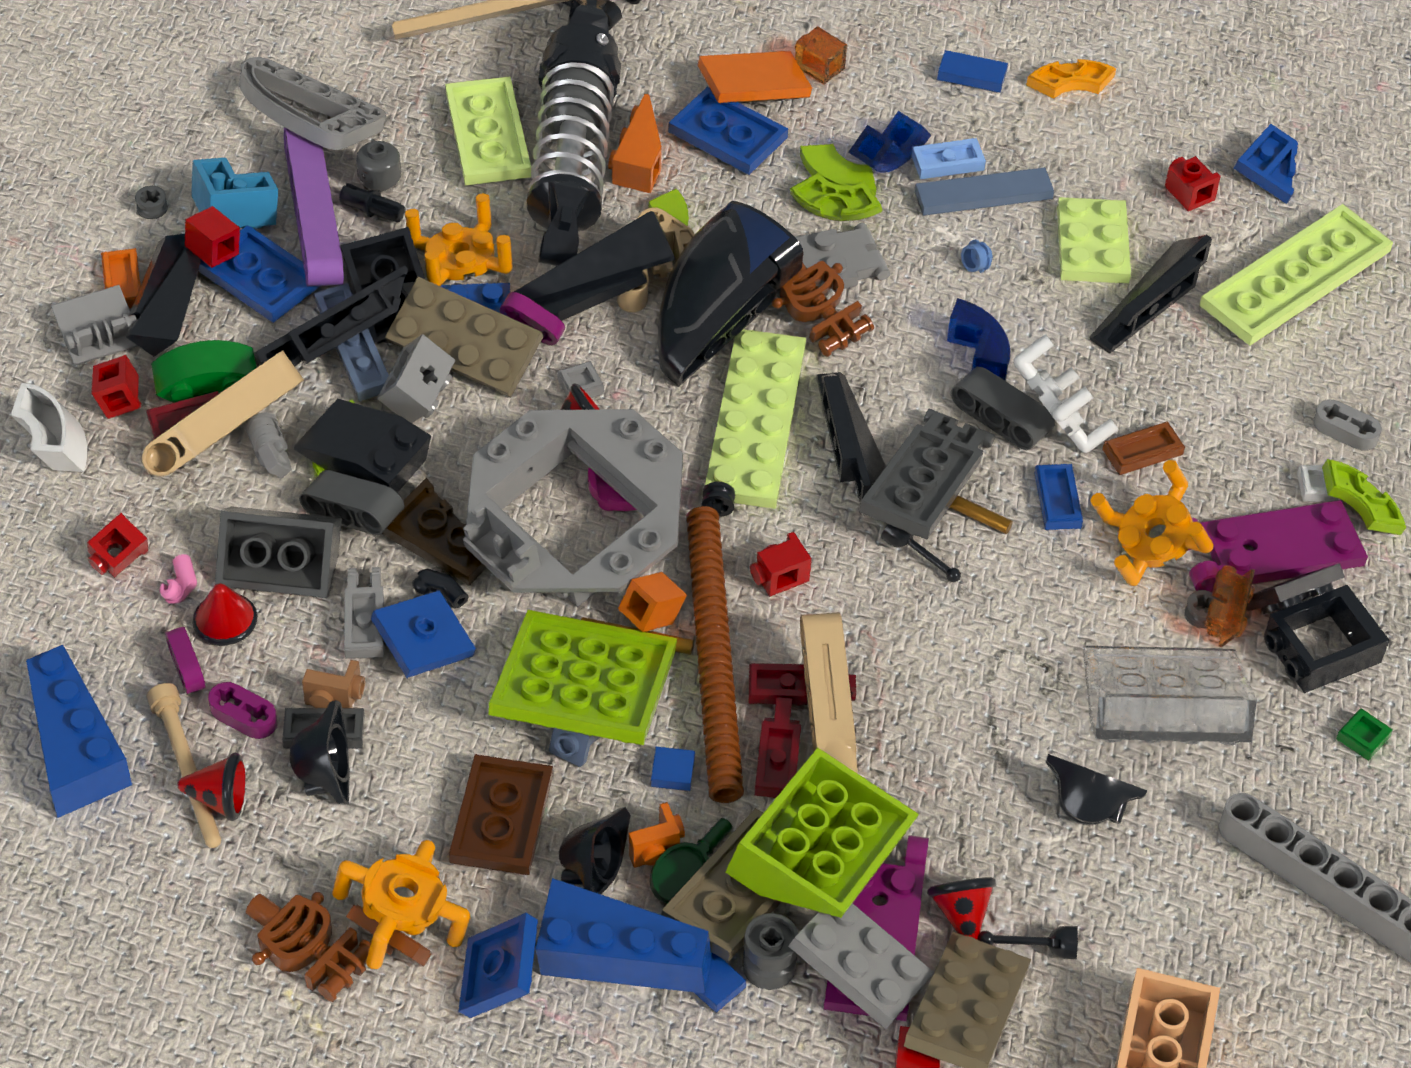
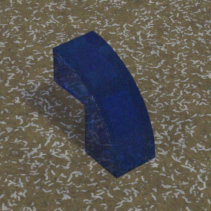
M898 111L882 134L867 125L848 153L874 170L886 173L908 162L912 158V147L924 145L931 137V134L924 126Z
M957 298L950 316L947 341L976 349L972 370L977 366L983 367L1006 381L1010 361V344L1004 329L991 314L981 307Z

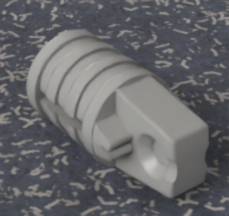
M268 412L252 416L246 422L245 430L260 465L265 467L269 473L283 478L292 468L287 454L288 445L281 432L277 418L274 414Z

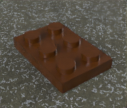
M475 754L449 852V863L530 875L553 778V766Z

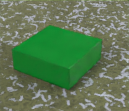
M1360 708L1339 730L1336 739L1369 761L1390 738L1393 729Z

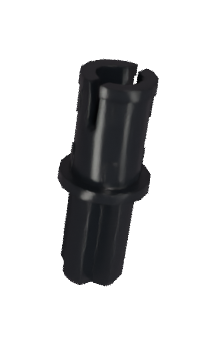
M346 183V186L342 187L339 194L341 204L360 209L369 217L378 215L394 222H400L406 212L404 205L382 197L381 193L377 190L367 191Z

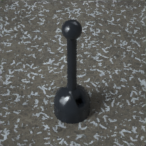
M890 524L886 525L881 538L889 545L894 547L909 545L943 571L948 581L955 583L960 580L961 572L959 569L950 568L913 540L914 535Z
M1078 926L1057 927L1051 932L1049 937L993 935L989 931H982L978 936V941L990 945L995 943L1049 946L1051 952L1059 958L1077 959Z

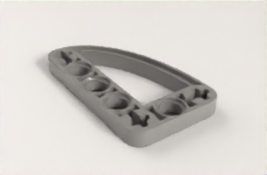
M252 57L242 64L239 87L247 100L266 116L305 139L328 149L341 150L383 131L386 112L377 106L267 58ZM267 89L332 118L319 122L283 102Z

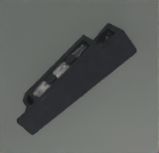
M650 211L514 292L528 297L562 321L647 283L643 270L675 260V257L655 213Z
M185 234L168 235L158 242L129 316L135 315L137 320L128 331L126 338L153 357L178 340L201 263V259L185 247Z
M1202 235L1174 242L1090 335V340L1110 354L1196 286L1200 267L1207 262L1212 238L1208 235Z
M404 265L254 353L256 365L259 367L282 350L294 366H297L301 361L306 365L394 314L399 308L403 282L408 271L407 267Z
M841 372L816 374L840 482L855 481L861 504V500L885 469L886 465L844 374Z

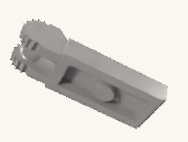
M372 567V572L370 573V584L372 587H358L359 573L357 568H348V588H345L344 615L345 659L384 657V640L371 620L374 610L384 608L381 567Z

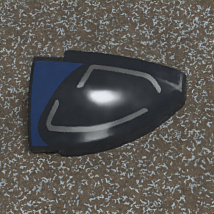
M730 201L692 237L682 251L669 275L663 293L658 322L659 365L662 372L678 387L757 318L773 302L777 295L776 290L783 287L802 269L803 248L787 229L750 205Z

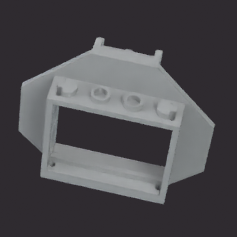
M634 409L529 410L473 454L466 526L463 528L465 533L463 538L464 545L513 593L555 592L561 599L568 598L574 605L579 607L596 592H622L629 586L632 579L639 578L678 546L683 452ZM573 453L644 516L574 574L569 572L502 510Z

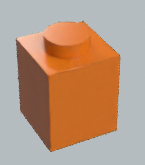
M663 572L632 579L618 610L639 630L646 632L672 625L687 594Z

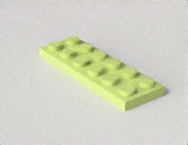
M1342 204L1201 297L1199 306L1251 346L1391 251L1393 241Z
M743 329L734 338L705 485L711 482H724L731 485L735 490L734 502L737 504L773 509L777 507L806 347L805 337Z

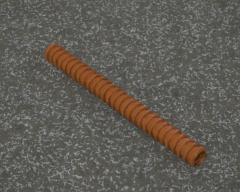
M701 506L693 508L687 513L686 523L689 542L688 549L690 551L691 586L695 616L694 623L696 626L695 635L697 636L699 684L701 685L700 694L702 695V721L704 725L703 734L705 735L708 795L715 802L731 803L744 795V787L742 785L743 776L741 775L740 745L738 744L737 708L734 694L735 686L733 684L734 675L732 674L733 665L731 664L732 655L729 619L727 616L728 608L726 606L727 598L722 559L723 553L721 550V532L717 510Z

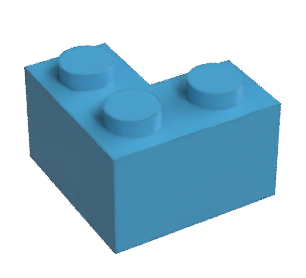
M226 157L193 160L191 196L199 212L214 206L240 228L249 225L253 229H258L263 226L276 225L278 188L269 172L235 174Z

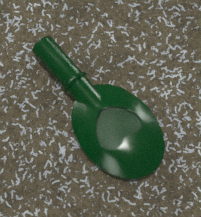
M721 818L702 839L697 841V844L684 842L668 848L655 862L650 873V888L654 896L668 904L709 859L708 855L713 853L714 848L733 829L732 824L727 819Z

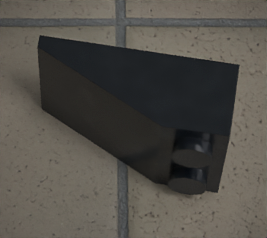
M408 227L341 245L343 268L353 295L404 265L408 271L403 283L415 282L418 277L425 279ZM403 287L398 311L368 328L375 344L387 341L385 336L408 296Z
M337 398L295 444L294 450L325 470L385 485L398 493L426 461L431 435L402 416Z

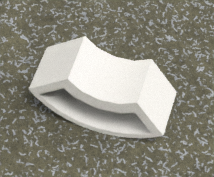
M21 383L11 416L32 435L31 451L52 470L84 472L87 462V440L78 420L43 388Z

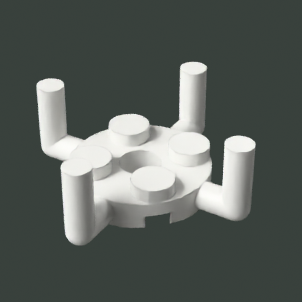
M1045 334L1014 358V366L1032 390H1035L1040 401L1050 412L1054 420L1065 430L1079 450L1083 453H1088L1119 429L1110 418L1089 435L1085 434L1079 426L1084 420L1077 410L1094 398L1084 386L1069 399L1066 397L1061 401L1058 398L1064 389L1080 378L1078 374L1070 367L1053 380L1046 369L1039 373L1031 364L1054 346Z

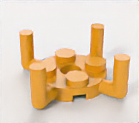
M482 193L476 196L478 223L474 228L462 227L459 223H448L442 227L441 232L431 238L421 235L419 211L409 209L405 212L406 227L409 228L415 248L425 251L427 281L441 286L446 280H464V274L475 272V277L486 273L489 269L503 274L511 272V240L508 235L497 237L498 257L494 256L493 237L488 232L492 226L488 194Z
M1168 460L1163 464V470L1172 483L1167 495H1141L1125 514L1114 511L1102 493H1096L1090 499L1091 504L1104 523L1119 527L1118 540L1133 560V563L1130 562L1127 556L1120 555L1114 560V565L1130 586L1139 584L1147 567L1157 568L1165 566L1163 562L1169 561L1172 558H1175V560L1179 559L1188 549L1202 553H1209L1213 550V542L1200 522H1193L1190 512L1181 502L1188 487V481L1174 460ZM1157 525L1166 526L1161 535L1155 538L1148 537L1153 527Z
M431 840L422 841L414 855L397 854L395 859L384 862V858L373 863L370 868L349 860H344L339 864L332 891L333 896L338 900H344L349 895L352 880L363 884V912L367 917L379 923L373 934L366 959V964L371 969H379L382 966L387 946L394 930L404 931L409 935H419L423 933L426 927L433 924L439 916L452 921L446 939L447 943L452 947H459L463 943L470 920V912L466 908L446 901V885L444 884L443 886L442 881L438 877L440 872L431 864L435 852V844ZM398 887L408 888L414 893V896L402 897L394 889Z

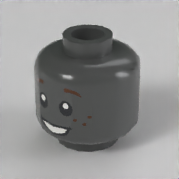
M373 141L362 146L357 152V176L363 186L382 192L398 183L401 178V160L395 146L385 141Z

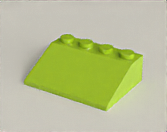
M817 748L739 842L725 873L759 896L842 918L915 822L919 814L820 748Z

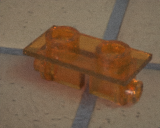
M1226 565L1216 573L1212 596L1223 600L1224 603L1216 599L1210 601L1204 625L1207 628L1208 635L1220 637L1218 646L1221 648L1234 638H1239L1246 628L1247 618L1244 617L1246 607L1251 601L1255 590L1254 586H1252L1254 569L1249 570L1242 576L1236 573L1237 570L1234 567Z

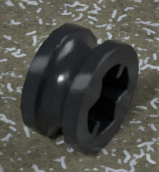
M711 482L705 485L702 494V506L717 510L719 517L731 514L735 503L734 488L724 482Z

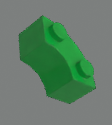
M207 340L182 345L164 353L151 363L156 395L173 403L217 391L221 393L257 368L252 347L224 340Z

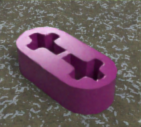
M508 293L500 307L501 314L541 331L544 336L541 342L544 344L556 345L565 330L564 323L558 317L520 293Z
M185 627L166 631L167 645L185 693L189 694L205 689L204 677Z
M232 682L217 684L209 692L210 711L212 716L220 722L254 739H263L275 732L277 728L276 710L274 705L268 700ZM232 698L234 699V704L228 701ZM221 700L226 702L223 706L220 705ZM263 715L266 716L265 721L259 718H261ZM251 716L257 718L258 720H256L255 723L252 722Z

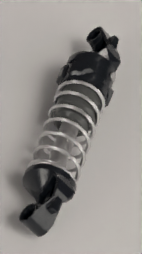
M572 0L569 23L552 33L543 52L542 63L540 64L538 78L542 89L540 95L542 107L538 112V123L540 125L536 130L537 144L533 149L535 162L531 167V177L533 180L528 186L527 211L536 223L548 229L543 234L538 262L558 266L577 255L579 246L578 232L594 225L601 215L611 104L617 94V84L620 83L621 74L618 46L608 30V17L605 14L606 0ZM543 130L549 134L544 138L542 137ZM596 136L600 141L597 146L590 142ZM552 139H558L557 152L548 148L545 143ZM585 145H587L591 150L584 153ZM541 149L547 152V154L540 157ZM595 154L598 160L595 164H592L585 158ZM556 157L555 170L546 166L543 161ZM584 163L588 167V169L582 171V165ZM540 167L546 172L538 175V168ZM593 172L595 180L591 182L584 175Z

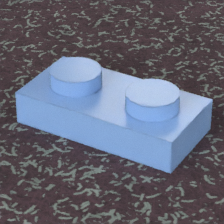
M977 138L912 147L911 157L920 179L985 170L986 160Z

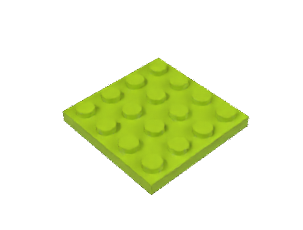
M527 610L490 699L488 715L542 725L547 728H557L589 736L593 735L618 740L624 743L644 745L675 654L677 638Z

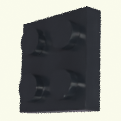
M1340 563L1305 573L1242 597L1247 612L1261 608L1263 614L1277 609H1284L1295 605L1311 596L1315 597L1334 590L1332 582L1345 578Z

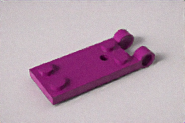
M1339 500L1200 522L1213 542V550L1210 552L1213 561H1203L1196 564L1190 570L1189 576L1196 591L1206 590L1214 592L1220 589L1294 578L1340 563L1342 570L1365 566L1368 556L1342 501ZM1192 518L1193 522H1199L1196 518ZM1244 545L1251 546L1256 550L1249 551L1244 548Z
M908 835L905 865L899 866L883 863L853 904L915 955L929 838ZM875 896H881L886 898L887 903L883 906H878L873 903L872 899ZM827 980L823 1010L869 1016ZM909 1004L895 1020L907 1021Z

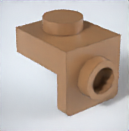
M350 660L345 676L306 669L302 680L305 705L315 708H327L331 701L337 700L341 702L342 708H352L355 699L362 698L365 688V677L360 675L359 661Z

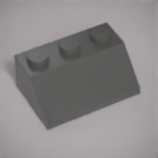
M234 506L221 510L215 585L222 583L230 588L328 598L339 556L342 518Z

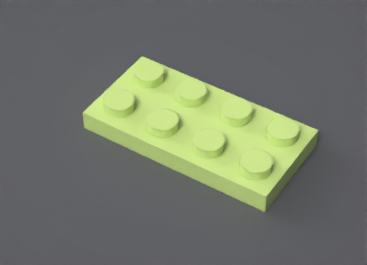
M511 77L445 84L446 97L465 185L531 178V163Z

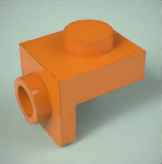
M668 802L659 804L658 825L629 833V857L634 868L643 865H654L668 848L679 844L680 838L685 837L681 817L679 814H672Z

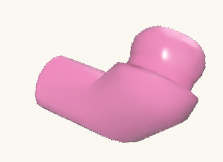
M186 554L178 555L172 561L176 578L167 579L168 586L164 583L160 586L161 596L170 604L183 602L197 586V578L191 557Z

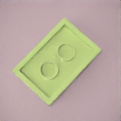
M1059 197L1057 217L1060 279L1129 284L1131 264L1126 200Z

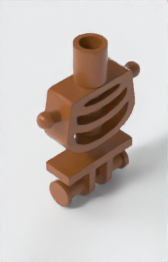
M819 261L807 268L802 262V269L781 287V298H775L772 306L779 309L782 305H785L790 316L799 322H811L823 318L824 321L811 328L809 339L814 343L826 335L829 336L826 340L818 341L819 349L824 356L829 357L838 348L840 350L847 348V339L856 343L861 339L862 334L874 330L873 322L866 314L862 315L860 320L853 323L852 320L860 315L862 308L859 301L839 312L835 310L841 301L844 290L843 279L838 275L843 270L840 263L833 264L831 268L824 261ZM833 289L835 294L827 300L826 296Z
M321 892L313 893L311 900L301 895H295L283 908L262 894L256 895L246 909L248 916L264 926L257 934L261 952H257L252 956V962L255 965H262L265 959L269 958L280 970L293 972L308 966L316 959L318 961L305 973L306 987L311 991L318 988L320 994L330 1002H334L337 999L336 995L343 988L349 989L354 983L350 976L352 973L361 976L366 971L365 964L371 943L363 939L359 943L357 950L351 953L358 945L357 931L349 927L332 946H328L332 935V925L328 910L320 905L324 901V895ZM319 923L322 925V927L318 934L315 936L314 934L317 929V924ZM339 963L342 964L345 968H341L339 966ZM327 976L329 977L325 983H321Z

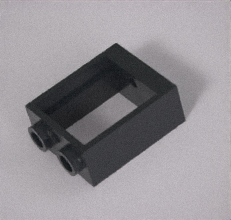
M1348 585L1270 614L1263 636L1268 649L1278 656L1285 666L1289 678L1292 681H1296L1304 693L1382 663L1390 641ZM1330 616L1352 646L1314 660L1293 630Z

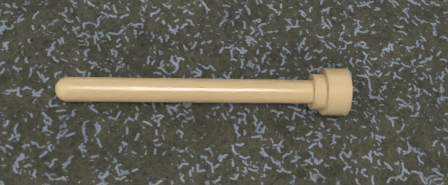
M163 683L156 685L147 692L146 698L151 712L163 720L181 775L185 777L196 772L197 768L177 714L180 709L181 698L174 684ZM189 796L205 844L209 848L218 847L221 843V837L211 808Z

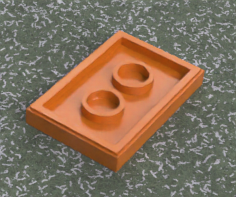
M791 51L699 56L698 67L718 103L808 98L811 95L812 86Z

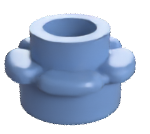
M975 239L962 249L961 260L963 266L969 272L979 271L983 273L984 270L990 268L993 255L986 243Z

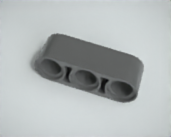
M975 367L951 389L952 400L958 408L1023 450L1033 448L1055 426V420L1045 406L986 368Z
M331 470L322 471L299 496L300 504L310 515L342 518L341 526L372 535L382 534L404 509L402 498L392 488Z

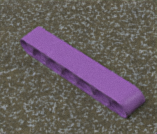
M284 127V149L307 286L343 285V259L323 147Z

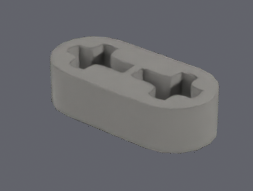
M1336 400L1322 401L1317 407L1313 420L1314 426L1321 433L1361 451H1368L1376 447L1382 431L1381 424L1377 419Z

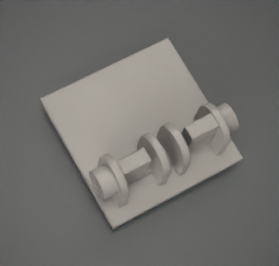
M120 285L51 305L74 366L137 347L135 343L126 338L128 331L137 319L135 315L129 316L130 310Z

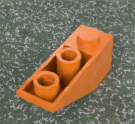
M644 94L639 106L635 105L633 107L630 125L628 128L624 127L622 129L619 147L617 150H612L608 161V168L612 170V184L651 193L661 172L662 150L649 94Z

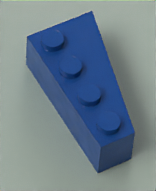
M64 645L27 659V668L49 788L57 818L132 786L126 757Z
M554 878L551 880L535 949L541 975L705 994L712 959L709 931Z

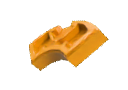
M1077 59V63L1059 64L1057 61L1044 65L1032 72L1027 77L1026 85L1053 99L1064 92L1072 90H1083L1099 94L1115 77L1116 68L1105 63Z

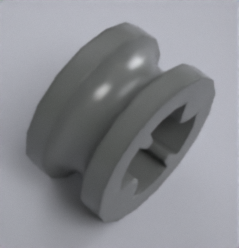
M153 185L145 186L136 192L137 212L141 217L157 219L167 212L166 194L162 188Z
M1199 590L1193 592L1188 597L1187 606L1185 607L1184 615L1186 620L1197 628H1209L1215 625L1221 610L1220 599L1210 591ZM1202 606V609L1199 611L1196 607ZM1205 607L1209 609V612H1203Z

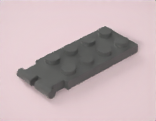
M928 409L924 416L925 426L923 427L918 424L915 426L863 497L859 508L860 513L926 540L980 464L983 455L981 448L983 446L991 448L995 439V434L967 423L961 428L957 426V419L932 409Z

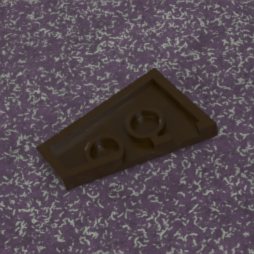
M426 477L403 500L404 509L384 530L382 535L470 586L487 567L465 547L463 528L466 524H463L453 513V507L446 499L442 500L434 491L433 484Z

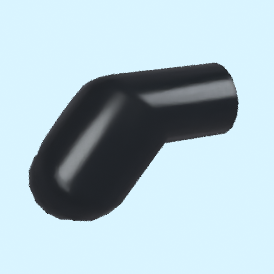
M432 569L420 570L418 572L419 576L412 581L413 588L423 595L429 594L432 588L440 590L454 608H460L469 598L468 594L451 575Z

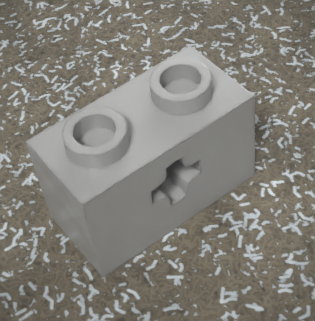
M420 335L403 347L377 399L397 415L402 416L411 423L422 416L428 418L439 404V401L436 399L439 392L449 384L452 378L449 372L455 359L425 335Z

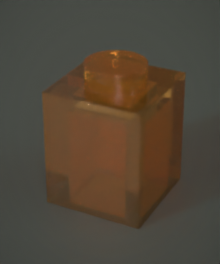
M817 26L808 34L802 35L796 42L795 60L803 72L820 83L826 84L845 69L847 44Z

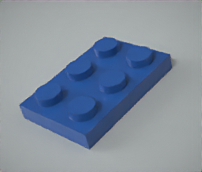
M708 86L668 123L669 133L748 175L788 138L787 127L739 102L718 103Z
M249 225L240 230L239 255L213 268L203 260H201L199 266L201 274L272 323L320 287L307 286L304 266L301 260Z

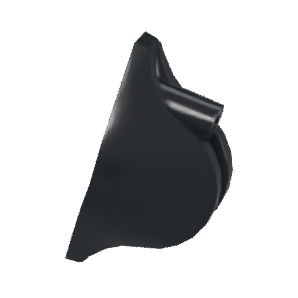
M335 700L328 704L322 716L315 723L298 733L292 742L289 759L296 776L305 782L304 788L307 796L330 793L337 803L349 805L350 768L348 744L341 702Z
M1050 754L1046 756L1045 762L1055 775L1058 784L1060 806L1071 820L1079 824L1096 825L1106 820L1121 824L1127 803L1135 799H1142L1147 793L1145 789L1095 772L1078 764Z
M626 807L618 808L598 820L583 824L567 835L559 849V860L564 868L561 874V881L574 886H583L584 889L598 894H602L613 883L623 860L631 817Z

